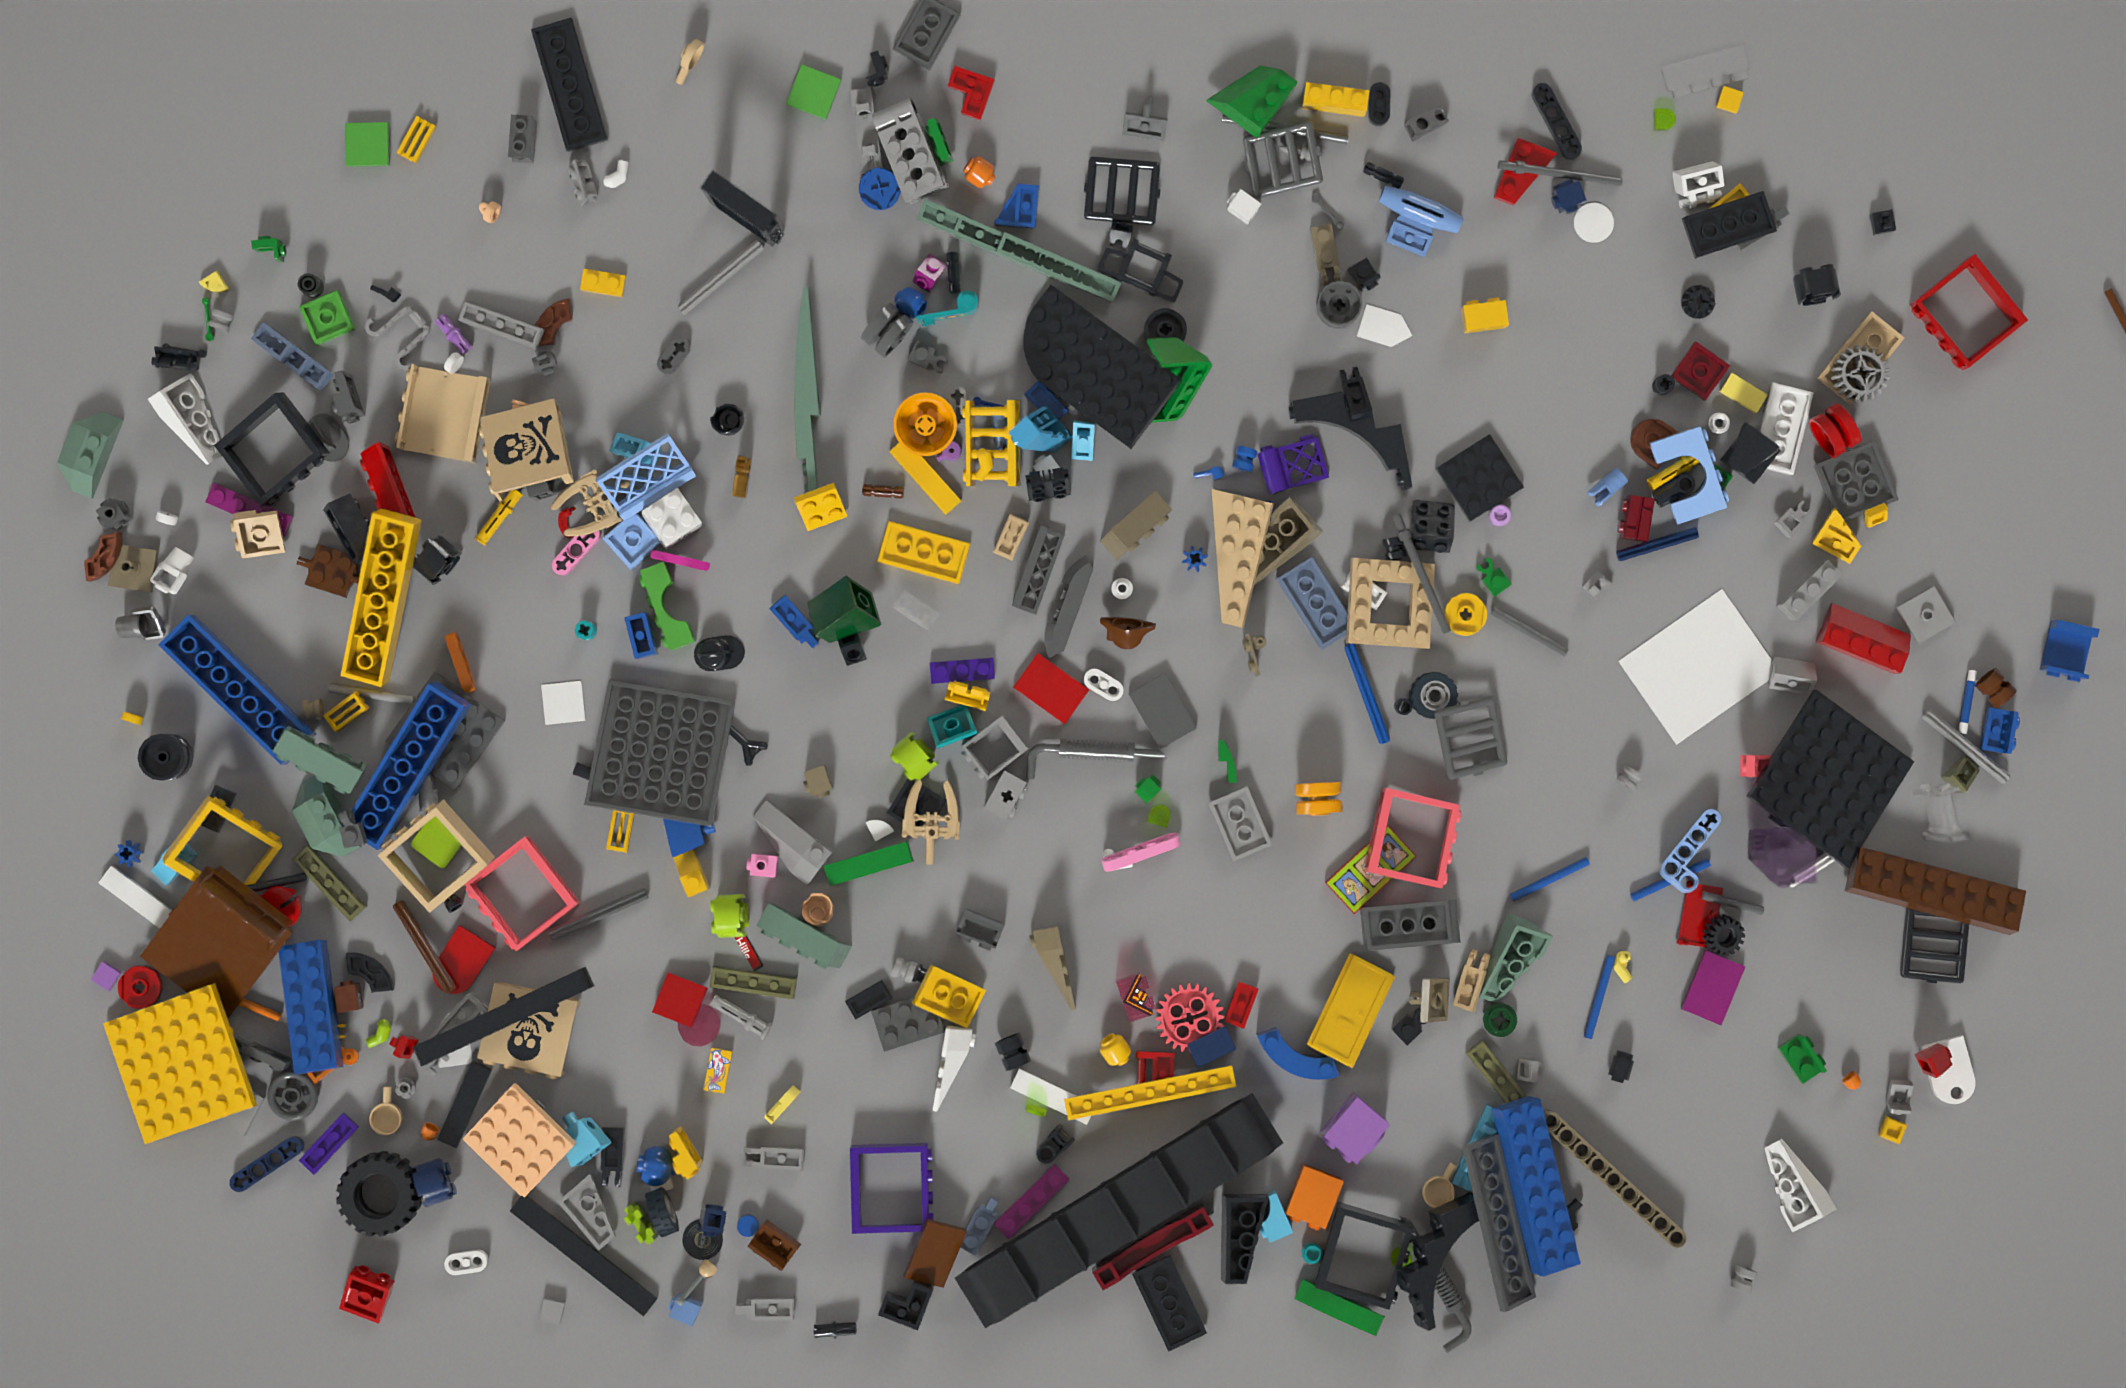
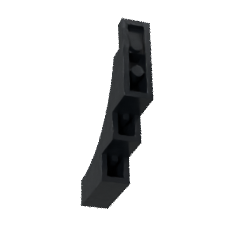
M1343 391L1291 402V406L1288 407L1290 419H1294V424H1327L1353 434L1377 455L1386 471L1398 469V473L1395 474L1398 486L1401 485L1402 490L1413 487L1401 424L1375 428L1373 415L1352 420L1350 412H1346Z

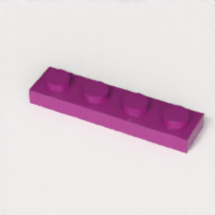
M213 483L205 503L233 515L234 513L256 510V513L277 511L283 536H286L293 517L269 506H259L255 500L216 483Z
M1054 1163L994 1222V1225L1009 1239L1070 1178Z

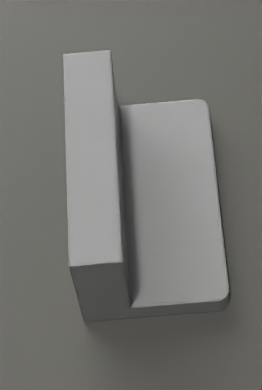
M1774 656L1773 672L1768 682L1769 688L1810 695L1817 682L1816 664Z

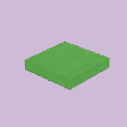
M801 64L786 104L827 120L841 84V79Z
M388 122L345 123V158L347 167L390 166Z
M338 289L299 306L316 346L356 330Z

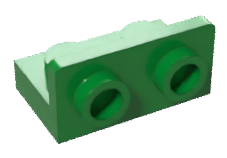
M936 118L927 120L928 125L925 128L940 165L943 166L953 162L954 160L940 121Z
M1797 1034L1777 1048L1800 1083L1804 1084L1820 1072L1823 1074L1827 1072L1824 1067L1826 1062L1820 1054L1816 1055L1812 1049L1814 1044L1808 1036L1804 1037L1801 1034Z

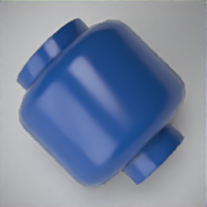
M910 287L898 291L894 298L899 313L914 319L918 315H923L927 308L925 295Z

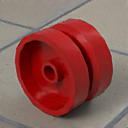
M1838 403L1825 409V415L1819 413L1809 420L1810 430L1817 443L1832 458H1837L1845 452L1846 447L1852 448L1862 440L1859 428L1852 416Z

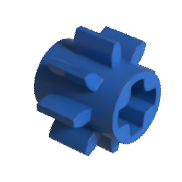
M1191 546L1190 553L1183 552L1187 559L1183 560L1182 563L1189 565L1188 571L1193 567L1199 572L1200 565L1207 566L1203 559L1207 558L1208 555H1202V547L1197 551ZM1198 554L1200 563L1192 564V559L1189 556Z
M126 840V846L123 844L117 845L119 851L115 853V856L119 857V864L127 862V866L132 867L133 861L136 863L141 862L139 857L144 851H140L138 848L140 843L132 845L131 840ZM127 851H132V856H127Z

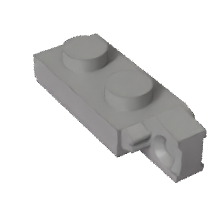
M794 1297L746 1299V1303H736L735 1314H746V1319H751V1321L794 1320Z

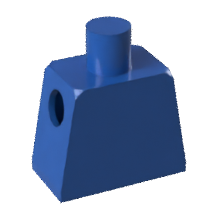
M663 819L672 857L706 844L705 835L716 833L714 821L712 827Z

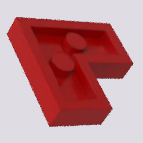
M954 66L948 87L967 94L961 110L962 115L979 121L982 120L995 79Z

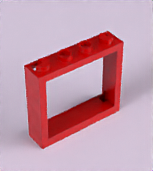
M1976 254L1968 257L1909 304L1912 307L1911 311L1914 316L1925 323L1927 332L1937 338L1939 347L1944 352L1949 353L1952 357V363L1957 368H1961L1962 371L1971 367L2028 321L2027 317ZM1966 268L2011 323L1969 358L1964 356L1923 305L1924 301Z

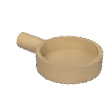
M694 39L691 44L688 43L681 54L682 60L680 65L682 68L675 80L676 83L683 85L689 71L693 69L700 59L705 43Z
M391 1086L383 1087V1103L374 1107L369 1116L371 1128L380 1135L393 1134L403 1123L401 1109L391 1103Z
M1450 1162L1443 1176L1430 1177L1423 1184L1422 1197L1430 1207L1436 1208L1454 1199L1455 1190L1450 1179L1457 1168L1455 1164Z

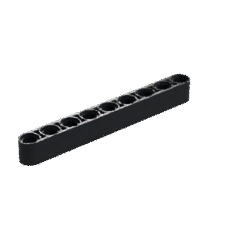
M581 968L412 1048L420 1065L424 1066L588 990L595 985L587 968Z

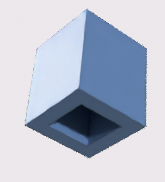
M679 1293L677 1298L682 1297L683 1294ZM687 1296L685 1303L680 1306L676 1303L677 1298L672 1297L668 1309L671 1310L668 1317L693 1326L703 1302Z

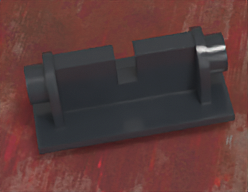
M154 346L155 357H152L151 364L156 368H171V366H174V369L186 370L188 372L199 369L197 351Z

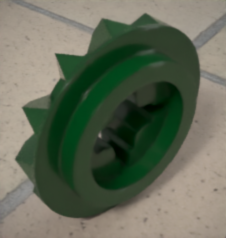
M1492 1004L1485 1010L1483 1016L1484 1027L1493 1036H1508L1516 1028L1517 1015L1514 1009L1507 1004ZM1501 1011L1502 1017L1509 1021L1501 1022L1499 1027L1498 1023L1491 1020V1018H1497Z

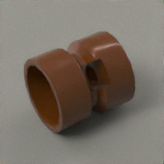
M1997 668L1988 671L1975 684V687L1983 695H1988L1987 700L1995 708L2005 704L2017 691L2009 681H2004V676Z

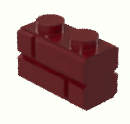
M1628 495L1626 499H1623L1621 504V512H1624L1623 520H1619L1617 528L1620 538L1639 542H1647L1649 540L1655 503L1654 498Z

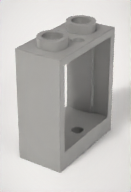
M1001 716L962 746L964 751L961 754L968 763L973 761L977 766L974 769L981 779L986 778L988 781L1027 751L1028 748L1005 718ZM999 725L1018 751L991 772H988L970 747Z

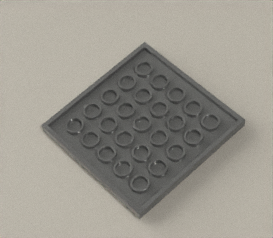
M609 680L584 805L712 827L736 702Z

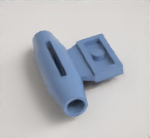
M1384 186L1378 202L1400 215L1392 222L1385 242L1421 257L1426 256L1433 239L1432 228L1458 233L1463 222L1462 216L1443 204L1411 191Z

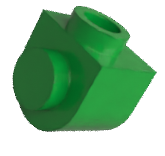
M1154 774L1147 780L1143 777L1135 785L1137 789L1134 792L1147 804L1162 789L1159 786L1161 782Z

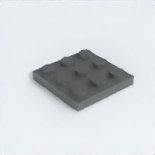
M1875 441L1843 453L1837 458H1831L1814 465L1831 509L1836 508L1845 521L1863 515L1865 510L1882 503L1887 505L1899 500Z

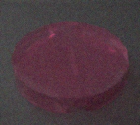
M701 1004L693 1027L678 1023L677 1028L686 1043L701 1047L711 1043L717 1037L721 1022L719 1015L712 1007Z

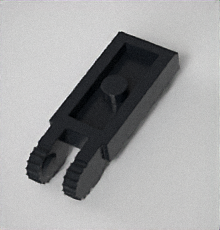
M1352 367L1354 379L1350 380L1347 379L1344 369L1339 370L1342 389L1351 419L1373 415L1363 377L1360 376L1358 367Z
M602 1127V1131L612 1142L601 1151L600 1171H602V1187H607L609 1184L608 1171H615V1187H621L625 1127Z

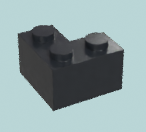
M913 1281L907 1298L886 1291L878 1316L918 1331L934 1285Z

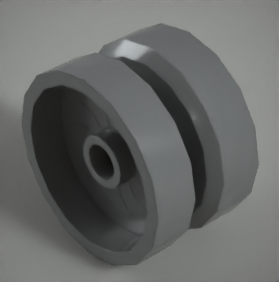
M891 302L878 312L861 335V339L868 345H873L877 342L875 350L883 358L888 356L902 342L914 323L906 315L900 316L897 319L899 309Z

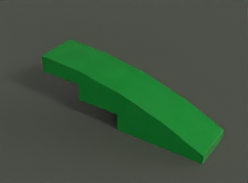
M906 841L824 865V870L829 886L904 865L914 860L909 843Z
M1306 1279L1302 1280L1294 1298L1326 1315L1374 1336H1377L1385 1316L1349 1298L1317 1289L1314 1283Z

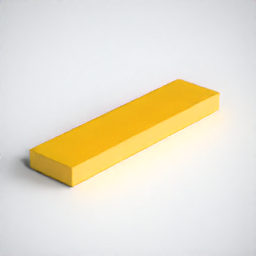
M900 443L889 451L945 515L961 502L958 496L922 456L910 453Z

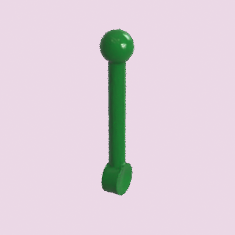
M204 297L202 303L205 308L207 328L205 339L211 342L214 340V335L211 333V326L208 325L210 321V299Z

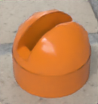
M1852 1071L1842 1079V1082L1847 1088L1855 1090L1860 1087L1861 1078L1856 1071Z
M425 1122L421 1129V1136L426 1141L434 1140L440 1129L433 1123Z

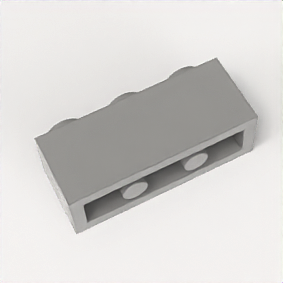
M1829 560L1821 561L1777 607L1791 621L1798 620L1843 574Z

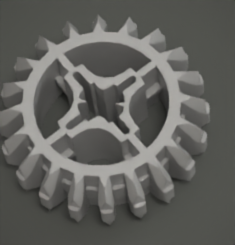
M1856 345L1854 349L1851 347L1847 348L1846 353L1841 352L1839 354L1840 359L1834 360L1838 367L1831 368V371L1837 373V375L1831 376L1832 380L1837 379L1838 383L1833 385L1834 388L1841 387L1838 394L1842 395L1846 392L1845 399L1849 400L1853 396V402L1855 403L1859 399L1862 403H1865L1868 398L1874 400L1875 394L1881 395V389L1887 388V384L1883 381L1890 380V377L1885 375V373L1890 371V368H1884L1888 361L1880 360L1883 353L1875 355L1876 348H1872L1869 351L1868 345H1864L1862 349L1859 345ZM1854 358L1855 363H1853L1852 371L1845 373L1848 362ZM1863 358L1867 359L1874 368L1868 367ZM1858 371L1863 372V373H1868V374L1864 375L1863 377H1862L1861 375H1858V374H1857V375H1852V374L1857 373ZM1876 375L1874 384L1867 390L1866 385H1868L1869 377ZM1847 380L1854 381L1856 384V388H1858L1859 390L1853 388Z

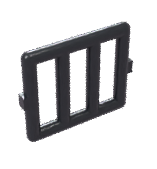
M1090 157L1087 183L1084 184V192H1086L1084 218L1087 220L1154 225L1156 222L1157 200L1160 199L1161 191L1159 189L1160 164L1151 161ZM1097 165L1109 166L1105 213L1093 212ZM1118 167L1131 168L1127 214L1114 213ZM1139 169L1152 170L1148 216L1135 215Z
M1907 908L1900 971L1901 977L1927 980L1926 982L1936 984L1937 981L1963 983L1969 924L1961 922L1960 932L1914 928L1915 915L1939 916ZM1913 936L1959 941L1958 953L1912 949ZM1911 957L1957 962L1956 975L1910 970Z

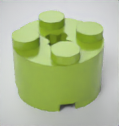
M911 731L892 748L890 757L896 764L900 763L905 768L903 772L911 781L913 779L920 781L939 764V761L933 760L935 757L933 751L921 738L916 740L914 738L916 734Z
M745 894L717 895L715 900H711L710 909L714 913V921L711 923L712 934H717L719 938L747 936L748 932H744V929L749 927L748 903H744L742 899L746 898Z

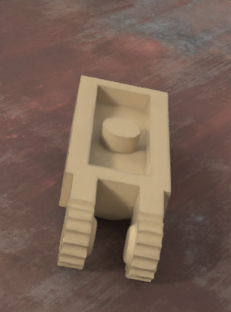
M1474 949L1469 954L1467 964L1464 965L1453 1006L1475 1012L1486 976V969L1490 961V954L1484 953L1479 969L1473 967L1478 957V951Z

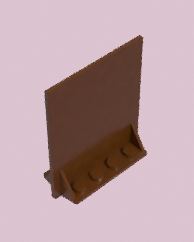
M206 866L140 957L187 993L215 983L228 1019L292 935L293 931L289 927L293 924V921L222 866H218L215 869Z

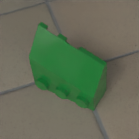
M1260 65L1208 98L1206 102L1258 138L1294 92L1298 81L1281 69Z

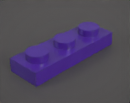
M993 658L932 662L930 663L931 684L949 683V681L954 682V680L956 682L995 679Z
M342 1113L298 1161L315 1175L355 1133L359 1126L348 1115Z

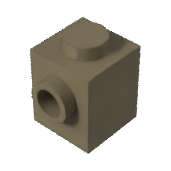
M826 765L804 772L806 781H803L807 793L811 792L812 796L817 795L818 799L830 795L829 791L834 788Z

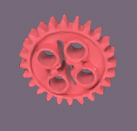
M1187 983L1186 989H1183L1182 985L1179 984V991L1171 988L1172 995L1164 993L1167 1000H1159L1163 1007L1156 1008V1011L1161 1013V1016L1155 1017V1020L1161 1021V1024H1158L1156 1027L1157 1029H1163L1160 1033L1161 1037L1168 1036L1165 1041L1166 1044L1173 1041V1049L1180 1045L1181 1052H1183L1185 1047H1188V1043L1217 1030V1027L1224 1026L1219 1022L1220 1019L1224 1018V1015L1218 1014L1219 1011L1223 1010V1007H1216L1220 1000L1218 998L1212 1000L1214 993L1210 992L1207 995V987L1200 991L1199 984L1197 983L1194 989L1191 988L1190 983ZM1194 999H1200L1203 1002L1199 1010L1191 1008V1002ZM1172 1006H1181L1182 1013L1179 1016H1173L1170 1013ZM1203 1011H1208L1207 1015L1192 1018V1023L1184 1020L1177 1024H1171L1173 1020L1186 1018V1013L1188 1012L1191 1015H1196ZM1201 1019L1209 1022L1206 1030H1199L1197 1028V1023ZM1184 1025L1188 1027L1187 1035L1179 1036L1176 1031L1179 1026Z

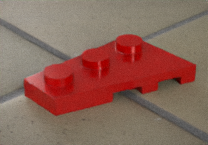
M1517 138L1508 161H1524L1525 164L1546 167L1557 153ZM1504 170L1494 198L1514 205L1539 175L1531 173L1516 174L1513 171Z

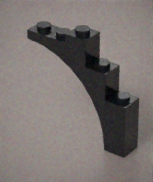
M1467 1193L1430 1210L1429 1223L1433 1231L1412 1240L1414 1246L1413 1253L1417 1260L1396 1269L1399 1288L1409 1293V1301L1414 1311L1413 1319L1417 1326L1430 1331L1436 1328L1434 1292L1443 1261L1459 1237L1479 1221L1473 1193Z

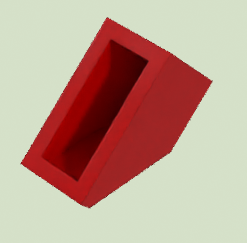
M1938 1043L1914 1054L1922 1072L1934 1078L1940 1077L1953 1065L1950 1060L1952 1054L1948 1047Z

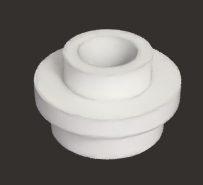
M1721 412L1713 414L1708 421L1710 430L1716 434L1726 432L1730 426L1729 417ZM1716 420H1720L1722 422L1721 427L1716 426Z
M1119 578L1113 582L1111 590L1116 598L1126 599L1132 594L1133 586L1128 579ZM1125 585L1126 591L1123 593L1119 592L1118 586Z

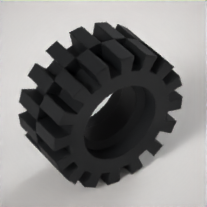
M1722 914V916L1716 915V919L1713 917L1709 919L1712 923H1706L1705 926L1708 929H1703L1702 932L1706 935L1702 936L1703 940L1706 941L1705 945L1721 956L1722 954L1724 956H1729V953L1735 954L1734 949L1739 951V943L1742 945L1744 943L1741 938H1745L1743 933L1745 930L1741 926L1742 924L1725 914ZM1724 928H1729L1728 938L1724 942H1719V933Z

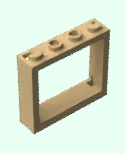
M444 799L437 805L432 803L424 810L427 814L423 817L420 814L410 822L412 826L409 829L406 826L395 834L398 838L394 841L390 838L381 846L384 850L378 854V857L429 913L495 858ZM434 816L444 824L477 861L435 896L394 852L398 846Z

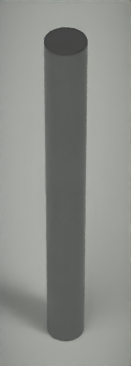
M1496 607L1492 610L1491 615L1562 656L1567 654L1569 649L1502 610Z

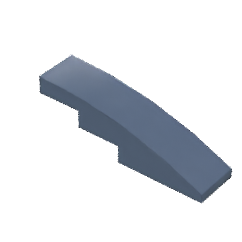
M264 322L251 338L277 360L320 391L324 389L334 375Z

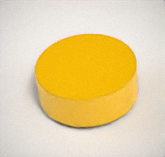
M125 711L122 712L120 718L121 720L141 726L144 720L141 716Z

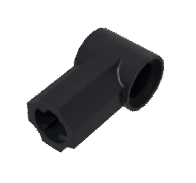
M1684 474L1651 493L1657 505L1662 508L1692 492L1696 482L1692 476ZM1681 479L1688 480L1690 484L1688 490L1680 488L1679 482Z

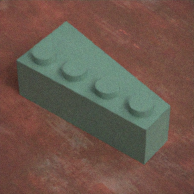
M288 726L273 750L276 753V757L284 762L289 760L296 764L295 767L302 772L307 773L309 771L322 783L329 782L334 785V789L338 792L350 794L368 764L360 761L358 764L351 759V755L346 753L337 754L332 746L322 742L316 744L313 737Z
M768 903L756 925L762 929V934L770 938L773 936L780 939L779 943L787 948L792 946L798 949L797 954L807 959L809 956L815 959L814 963L824 969L826 967L841 968L852 947L846 942L840 943L835 941L836 937L829 933L817 931V927H813L805 921H800L799 917L775 904Z

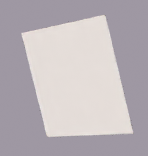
M1723 589L1618 661L1676 745L1769 681L1773 672L1772 659Z

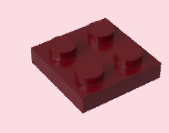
M1695 341L1671 376L1676 382L1703 401H1706L1731 365Z

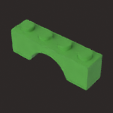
M661 562L640 570L642 576H639V581L642 588H646L649 596H646L649 607H654L656 613L654 621L657 628H661L664 635L661 636L664 647H669L670 651H674L695 643L696 640L689 622L675 620L668 614L665 608L664 598L666 591L674 583L667 563Z

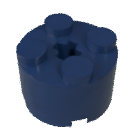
M437 1158L413 1167L417 1171L413 1173L418 1196H424L426 1201L422 1203L425 1207L453 1198V1195L457 1194L456 1186L453 1182L451 1183L449 1177L452 1172L448 1162L444 1163L443 1160Z

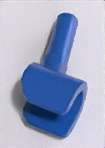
M1216 466L1207 471L1193 473L1194 478H1199L1212 474L1214 480H1217L1224 476V472L1221 467Z

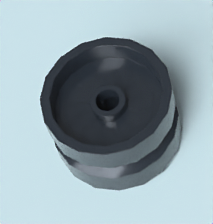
M156 734L150 736L142 743L137 759L143 773L151 779L160 781L175 780L184 776L191 768L193 752L187 740L179 735Z

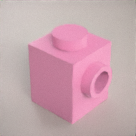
M751 854V858L747 859V870L750 871V876L776 878L779 855Z

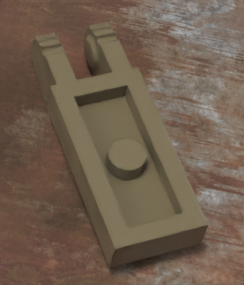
M1332 224L1310 228L1317 269L1320 271L1322 285H1328L1325 269L1332 268L1334 281H1341Z

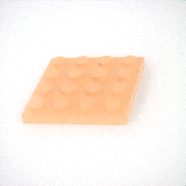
M516 1083L506 1091L463 1138L494 1171L523 1197L527 1196L577 1143Z

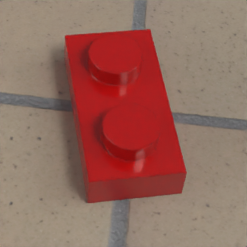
M1238 981L1224 1022L1244 1029L1259 988Z

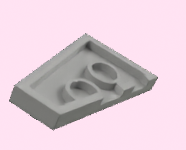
M592 1173L557 1201L598 1251L616 1236Z

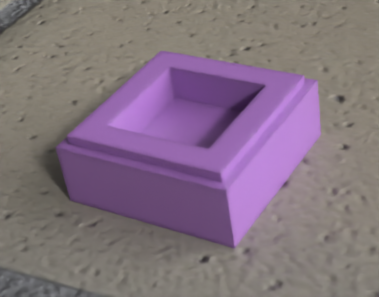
M102 961L91 980L107 991H111L122 972Z

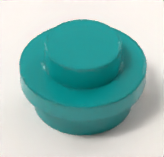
M1310 1242L1303 1247L1302 1257L1307 1263L1316 1264L1322 1259L1323 1250L1319 1244Z

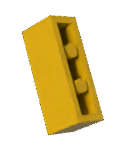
M1306 82L1301 109L1364 117L1367 112L1370 90Z

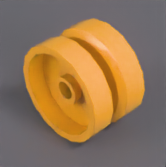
M1341 782L1294 784L1296 796L1309 798V800L1295 803L1296 814L1317 816L1343 812V804L1340 799H1329L1331 795L1342 793Z

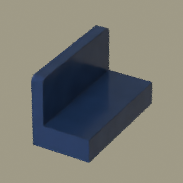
M1226 1027L1219 1028L1187 1044L1197 1067H1201L1236 1050Z

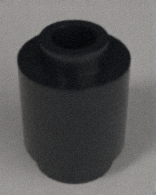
M1617 1050L1616 1055H1613L1608 1072L1612 1076L1611 1080L1623 1083L1624 1080L1629 1081L1634 1064V1055Z

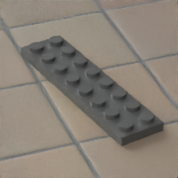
M1498 1133L1467 1144L1462 1148L1499 1309L1502 1312H1507L1536 1298L1500 1136Z

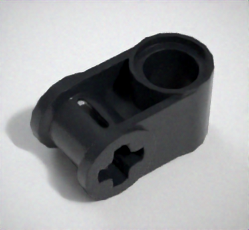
M1061 1124L1053 1129L1037 1147L1036 1156L1039 1162L1043 1164L1053 1162L1075 1141L1074 1137H1070L1062 1129L1063 1126ZM1043 1148H1049L1052 1151L1051 1156L1047 1159L1040 1156V1151Z

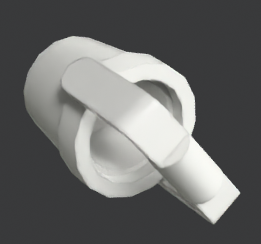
M174 547L166 559L158 565L150 581L160 591L164 593L169 592L173 595L176 594L187 577L186 574L194 557ZM164 571L177 578L171 588L164 582L159 581Z

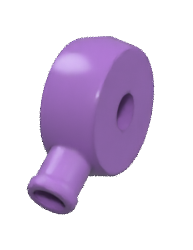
M952 441L936 458L939 462L943 459L955 461L961 456V446L957 442ZM954 449V452L950 453L949 450Z

